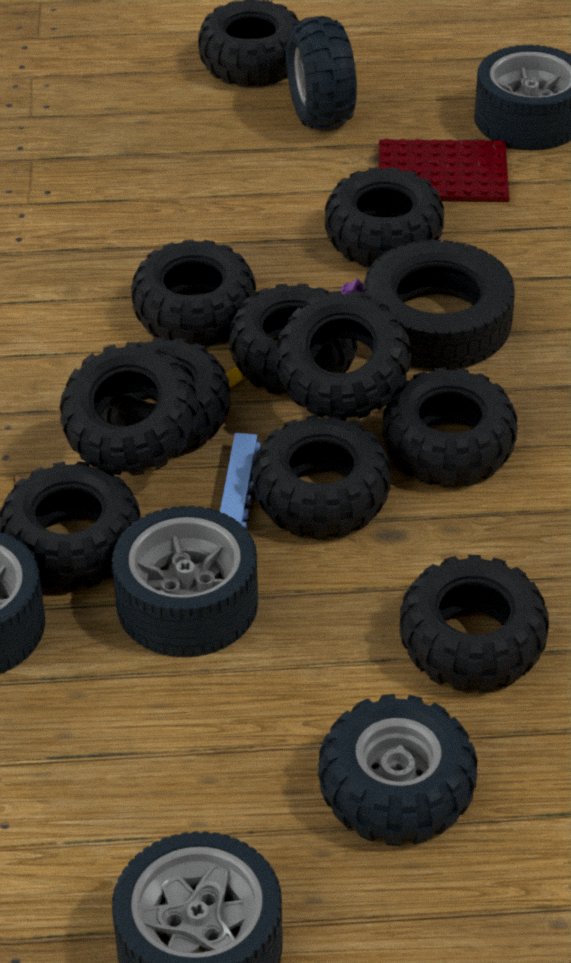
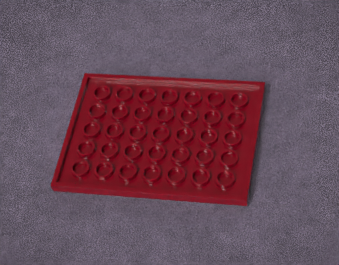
M379 139V168L394 167L399 168L401 171L409 170L417 173L419 178H426L431 182V186L437 190L441 201L509 202L505 141Z

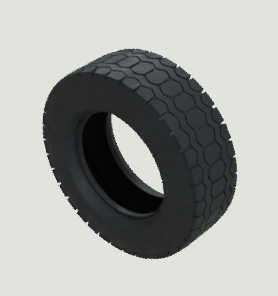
M424 240L418 241V244L417 242L407 243L406 246L395 247V249L393 248L381 255L367 271L363 293L369 299L376 298L386 304L389 310L395 313L404 324L405 332L409 337L411 366L420 367L422 365V368L433 369V367L454 369L459 368V365L465 367L472 363L476 364L495 354L509 337L512 328L515 300L513 278L509 270L499 259L497 260L495 256L490 253L488 254V252L480 248L478 249V247L469 244L466 246V243H454V241L443 240V242L441 240H431L430 242ZM445 294L461 298L474 306L454 313H429L412 308L403 302L419 295Z

